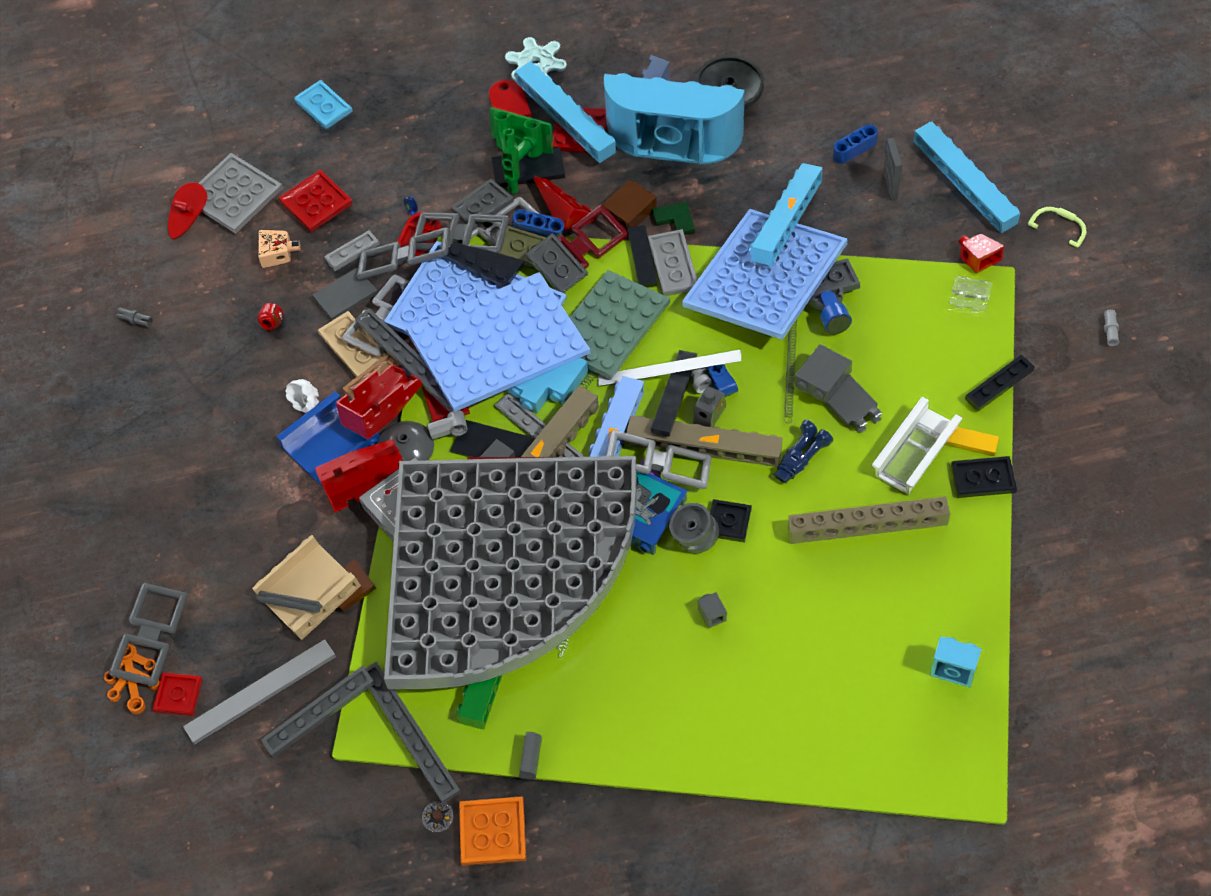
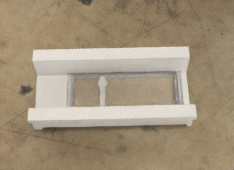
M921 397L872 464V467L875 468V477L907 495L911 493V490L962 421V417L956 414L950 421L929 410V400Z

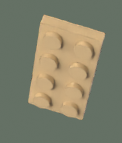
M347 311L318 329V333L354 376L358 377L386 354L383 351L380 356H374L342 340L344 333L355 321V318ZM361 327L352 335V337L375 348L378 346Z

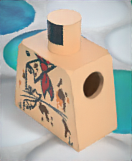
M259 230V260L262 268L287 263L291 260L292 251L301 250L300 241H290L286 231Z

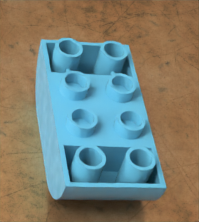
M625 73L617 75L604 74L607 132L609 136L615 139V146L621 151L637 157L710 164L724 160L732 155L740 146L744 132V90L736 89L730 85L716 87L701 85L695 81L681 83L666 81L660 77L645 79L632 77Z

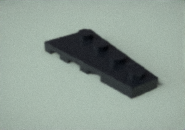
M456 242L450 245L448 254L444 256V259L500 288L508 286L525 265L524 260Z

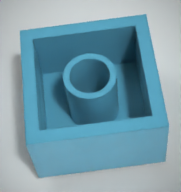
M940 636L930 676L970 688L981 648L971 643L958 642L951 637Z

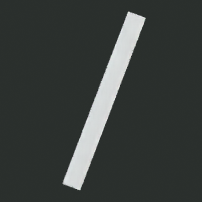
M736 350L618 371L612 379L598 375L599 386L620 382L622 376L641 379L741 361V352Z

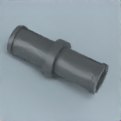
M123 307L117 310L123 313H116L119 319L130 321L134 325L140 324L146 327L153 325V323H149L147 320L154 322V318L141 314L138 310L131 311Z

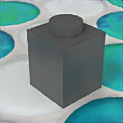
M716 592L705 594L698 600V610L708 629L727 621V611Z

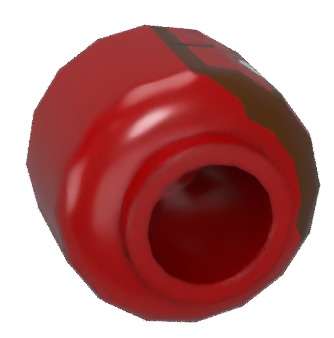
M264 304L257 317L258 323L266 330L277 329L281 324L284 312L277 304Z

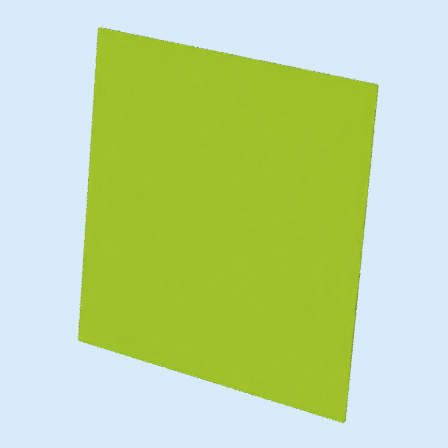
M479 234L470 239L469 245L491 246ZM443 236L438 237L437 241L442 243ZM564 236L569 242L577 238ZM589 238L598 249H601L611 241L610 239ZM621 241L601 258H597L591 251L584 256L589 263V267L585 269L588 275L564 293L566 294V300L562 307L569 318L607 270L638 283L630 241ZM687 245L697 280L721 247ZM840 255L836 261L848 259L860 282L859 289L844 292L842 304L846 306L852 318L849 328L839 334L828 333L820 319L822 310H817L807 303L796 319V332L787 333L783 340L683 307L682 301L689 292L667 296L670 298V304L618 371L674 362L679 350L697 353V357L740 350L741 361L724 364L729 374L735 380L738 392L725 397L726 407L714 427L726 430L735 429L747 433L756 432L768 436L775 435L783 438L779 464L787 450L791 449L802 435L800 426L804 420L814 423L818 432L821 429L829 432L833 437V442L831 445L820 449L810 459L809 464L804 467L805 469L786 484L775 478L774 474L778 470L777 467L712 457L706 489L666 480L687 490L685 504L698 503L705 506L709 512H711L713 499L752 505L745 543L718 538L714 546L708 551L690 553L684 550L673 537L668 524L656 544L654 555L644 553L638 547L630 545L622 570L610 592L584 624L567 638L569 641L564 640L563 642L567 643H561L526 666L502 675L484 730L460 724L459 718L456 715L458 705L462 704L464 700L463 691L466 685L431 689H395L447 771L520 778L525 735L527 732H534L542 736L536 780L1004 825L1007 821L1012 493L957 498L951 462L1010 456L1012 464L1013 386L979 412L965 400V397L969 392L1014 360L1015 269L1005 266H990L979 273H975L967 264ZM653 261L657 286L647 288L663 295ZM523 266L518 275L527 278L539 273V271ZM544 278V280L546 281V283L548 284V286H549L550 288L554 289V288L547 282V280ZM791 333H796L797 335L796 339L795 337L789 339L791 342L796 343L794 376L819 344L852 360V372L850 375L878 403L877 408L882 412V415L879 416L881 420L875 424L868 415L864 416L863 419L867 422L865 425L866 430L859 433L853 425L847 427L822 400H817L813 395L800 391L795 386V377L794 379L790 378L787 380V382L794 380L793 400H787L793 401V408L785 410L788 336ZM588 369V373L581 381L585 385L581 384L580 386L598 396L599 409L589 417L586 426L577 432L574 441L569 442L584 457L590 456V447L596 442V432L598 428L601 429L602 418L604 413H607L609 410L608 403L610 398L615 395L614 389L616 383L599 386L598 375ZM709 371L704 372V374L709 376ZM671 373L637 379L644 381L645 392L635 416L655 418ZM691 376L675 421L693 425L695 405L702 393H697L692 387L693 380ZM420 387L404 406L400 422L414 421L428 429L427 424L433 421L422 388ZM505 390L468 406L470 414L465 415V420L529 436L495 407V404L509 393ZM549 397L538 413L531 412L547 425L563 404L555 402ZM921 397L929 400V410L950 421L955 414L962 417L958 427L999 436L995 456L944 445L909 495L875 477V468L872 467L874 461ZM792 410L793 416L786 417L784 415L785 411ZM916 429L909 438L930 449L937 441L936 438L919 429ZM449 434L433 439L434 451L429 460H467V457L451 453L450 450L455 441V435ZM815 438L812 439L805 446V448L801 451L802 454H804L805 451L811 446ZM625 441L619 456H636V464L641 465V459H645L647 448L630 446ZM906 442L885 472L906 483L927 453L915 445ZM655 449L656 451L666 453V451ZM673 454L670 473L700 480L703 461ZM945 496L947 498L950 517L948 525L796 544L790 543L788 515ZM380 527L378 528L369 572V579L376 589L364 597L349 675L361 666L367 668L375 662L378 663L385 674L394 543ZM716 592L727 611V621L708 629L698 610V600L705 594ZM940 636L951 637L958 642L971 643L981 648L970 688L930 676ZM369 689L341 709L332 753L334 760L419 768Z

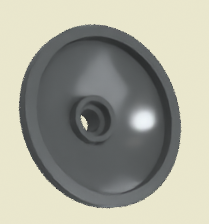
M401 421L390 425L382 432L377 442L378 444L393 439L403 461H411L413 458H416L418 461L429 460L434 451V440H432L429 430L424 425L414 421Z

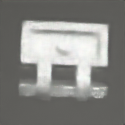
M956 275L952 294L958 295V298L950 297L949 304L956 305L957 308H971L977 312L978 310L986 311L987 304L980 303V301L989 300L992 282ZM964 297L973 298L975 302L964 300Z

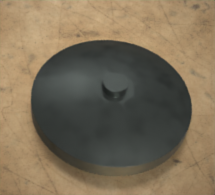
M727 55L711 59L699 69L695 78V82L701 85L716 87L730 85L736 89L744 90V109L755 104L761 97L764 89V77L759 67L752 61L740 56Z

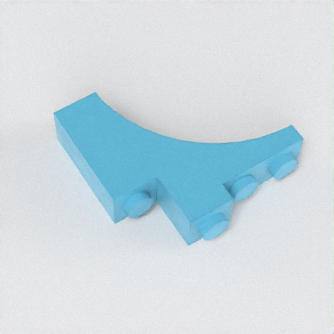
M578 358L505 391L516 398H520L523 408L538 413L549 397L555 402L564 404L588 373V363L586 360Z

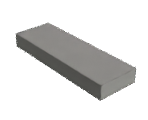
M368 230L324 257L331 268L336 271L360 257L361 252L373 249L380 244L371 231Z

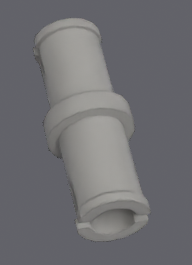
M1107 310L1104 312V331L1107 334V344L1109 346H1117L1120 341L1115 310Z

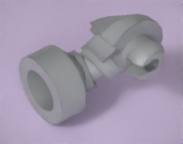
M709 367L693 369L691 373L692 387L697 393H703L707 386L710 387L712 380L704 374V372L709 371Z

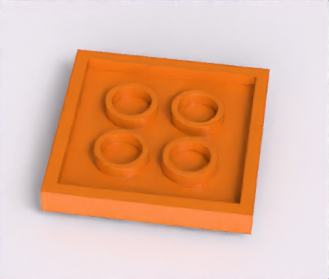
M523 797L459 801L462 866L526 861Z

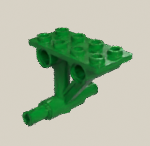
M491 107L489 109L491 137L496 139V146L502 149V166L504 167V178L507 180L508 193L515 194L519 191V161L525 155L535 158L539 157L543 152L547 154L553 153L552 125L544 121Z

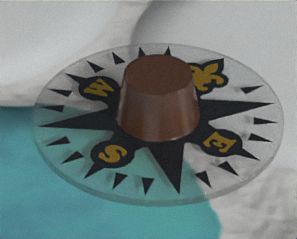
M440 801L429 804L422 813L424 826L433 832L446 830L452 824L454 818L452 808L447 803L442 804Z

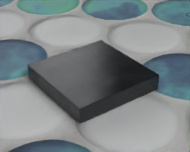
M713 499L710 514L718 523V538L745 543L752 505Z

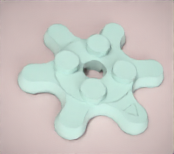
M528 37L523 41L525 49L522 52L510 51L505 55L508 63L518 65L517 69L530 61H540V64H534L538 65L546 76L550 71H563L566 68L565 60L556 59L553 56L560 48V44L556 41H551L548 45L541 47L536 44L534 38ZM514 70L511 75L514 81H516Z

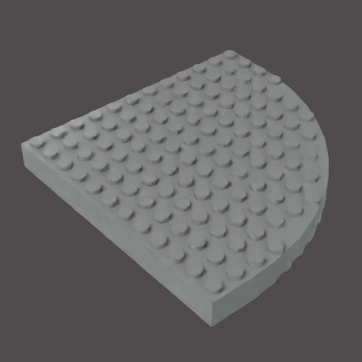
M636 456L399 461L384 676L387 688L431 689L457 687L482 682L526 666L556 648L576 632L596 611L610 592L622 570L630 549L635 527L637 503Z

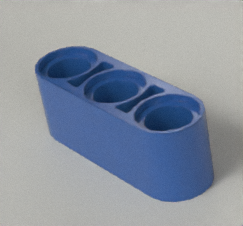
M868 124L838 140L834 144L833 160L836 163L843 164L874 147L877 143V127Z
M526 210L515 211L512 218V227L547 238L552 233L556 237L563 234L564 223L559 218Z

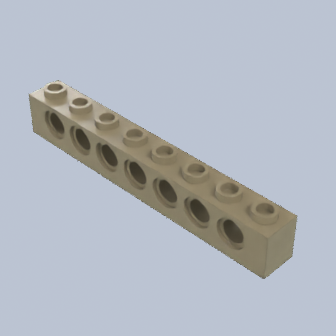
M945 496L788 515V532L790 543L796 544L948 525L950 511Z

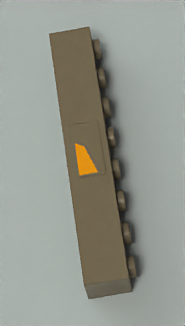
M579 385L521 457L561 456L565 452L566 443L573 442L577 432L586 426L589 417L598 411V396Z
M630 416L627 434L654 440L656 443L655 449L666 451L668 445H673L708 454L712 458L777 467L780 462L783 438L775 435L768 436L756 432L747 433L735 429L726 430L719 427H706L699 424L692 425L675 421L670 437L651 433L654 419L643 416ZM627 442V445L647 448V446Z

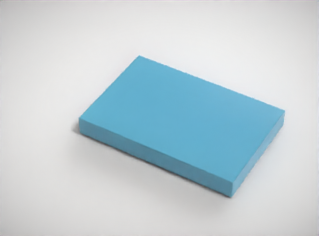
M321 80L294 97L295 102L324 129H328L353 112L352 107Z

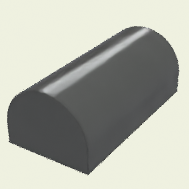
M527 732L525 735L519 774L521 779H535L537 775L542 736L534 732Z

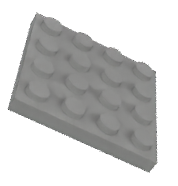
M230 153L199 182L207 191L208 196L202 213L236 234L283 189V186L270 176Z

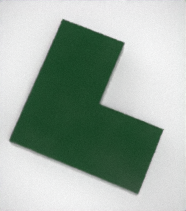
M687 202L653 208L656 226L674 223L675 229H683L684 235L695 233Z

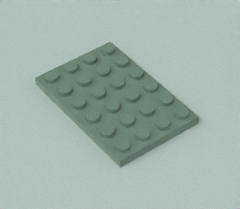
M607 270L570 317L590 348V354L581 357V359L587 361L588 369L612 379L670 304V298Z

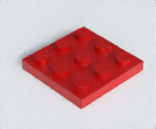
M583 108L584 112L592 116L594 122L601 125L606 132V109ZM555 121L553 148L560 147L561 151L587 152Z
M321 169L279 197L280 203L310 232H313L353 204L352 199Z

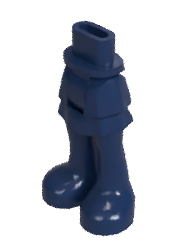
M804 420L801 423L802 435L791 449L787 450L786 454L782 457L781 463L777 466L778 470L774 476L785 484L803 471L804 467L809 464L810 459L820 449L831 445L833 442V437L829 432L822 429L818 432L815 424L809 420ZM815 438L811 446L805 451L804 454H802L801 451L805 448V446L812 439Z

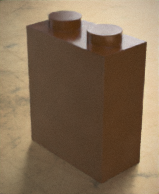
M629 179L602 205L628 232V227L638 226L653 212V208L657 207V197L652 192L642 188L639 183Z

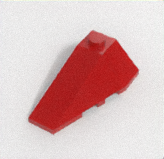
M534 177V181L552 216L563 221L564 230H571L575 223L592 211L585 204L581 206L575 202L576 198L563 193V189L548 179ZM596 216V217H595L593 220H591L589 223H591V222H593L594 220H596V219L598 218V216Z

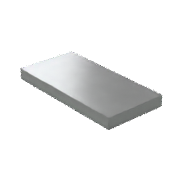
M683 229L648 236L651 254L663 295L670 296L689 292L697 282V277Z

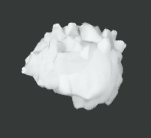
M304 379L294 380L286 386V398L293 404V408L307 413L319 403L317 399L319 397L318 389L312 386L309 381Z

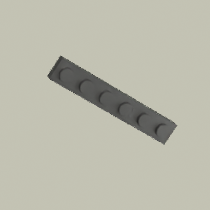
M361 666L261 739L270 755L276 757L376 683L366 668Z

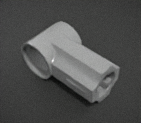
M460 410L450 412L447 418L427 424L432 440L449 434L460 436L468 430L464 413Z

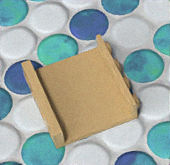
M311 535L293 552L289 553L279 565L273 567L271 572L259 580L252 589L257 595L259 591H267L315 600L322 604L319 613L266 604L302 640L361 585L351 572L348 573Z

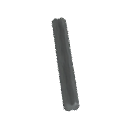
M259 591L257 599L261 603L319 613L322 608V604L315 600L267 591Z

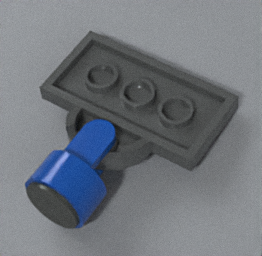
M848 259L836 261L808 302L811 307L822 310L820 319L825 330L830 334L842 333L852 323V318L846 306L842 304L844 292L859 289L860 282Z

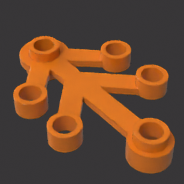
M128 644L125 653L130 652V654L123 657L119 670L125 665L126 672L151 677L135 669L133 662L144 666L148 673L153 672L156 662L153 659H147L137 654L135 646ZM149 664H154L151 668H147ZM107 671L104 674L105 681L108 684L116 683L107 693L111 702L119 701L121 698L120 692L128 682L131 698L127 703V707L132 714H141L145 710L146 705L139 696L137 682L120 678L118 680L116 677L108 680L110 674ZM158 679L155 686L148 685L151 690H158L160 680ZM113 693H117L115 697H111ZM141 705L138 709H134L135 706Z

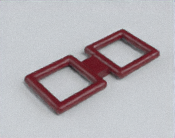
M599 205L571 227V230L577 236L572 242H569L563 235L557 238L584 269H587L589 263L584 258L586 254L591 251L597 258H601L628 237L629 234L603 205ZM601 213L619 232V235L601 249H598L582 232L581 228Z

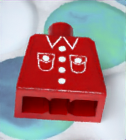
M978 234L972 238L963 235L959 239V244L961 245L960 257L975 273H979L1002 261L1004 245L991 238Z

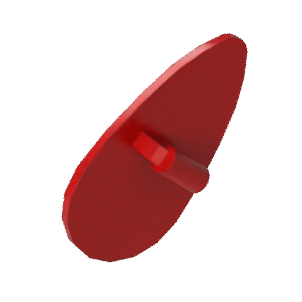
M196 182L184 184L175 193L168 218V232L172 239L182 236L202 212L208 196L207 191L201 184Z

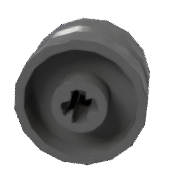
M687 503L682 505L670 518L669 528L671 534L683 549L690 553L708 551L714 546L719 537L717 521L705 506L701 504Z

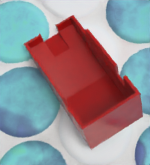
M391 365L379 375L375 371L352 389L354 399L349 402L348 395L346 394L336 402L341 425L367 440L392 421L422 386L421 379L413 374L411 379L407 378L404 369L395 365Z
M392 439L349 452L316 467L315 470L334 512H338L349 507L347 501L355 498L356 502H360L359 497L399 469V461H403Z

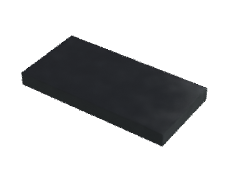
M560 147L553 148L552 154L543 152L539 157L535 158L525 155L519 161L520 177L518 185L535 182V176L548 180L565 178ZM503 156L491 157L495 182L500 187L508 186L507 180L504 178Z
M466 420L467 432L456 436L450 451L465 457H480L497 439L515 452V457H521L535 438Z

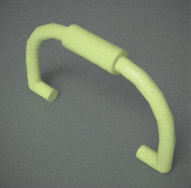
M1041 208L1029 220L1028 225L1037 229L1039 225L1033 223L1035 219L1043 212L1053 211L1071 221H1076L1082 228V234L1077 242L1070 240L1069 244L1077 248L1081 245L1087 233L1083 221L1076 217L1075 214L1062 208Z

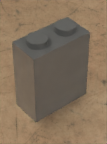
M819 344L796 373L795 386L800 391L813 395L815 399L828 403L852 372V360Z

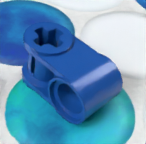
M724 364L709 366L708 377L712 380L711 385L714 389L723 392L725 397L738 392L737 384Z

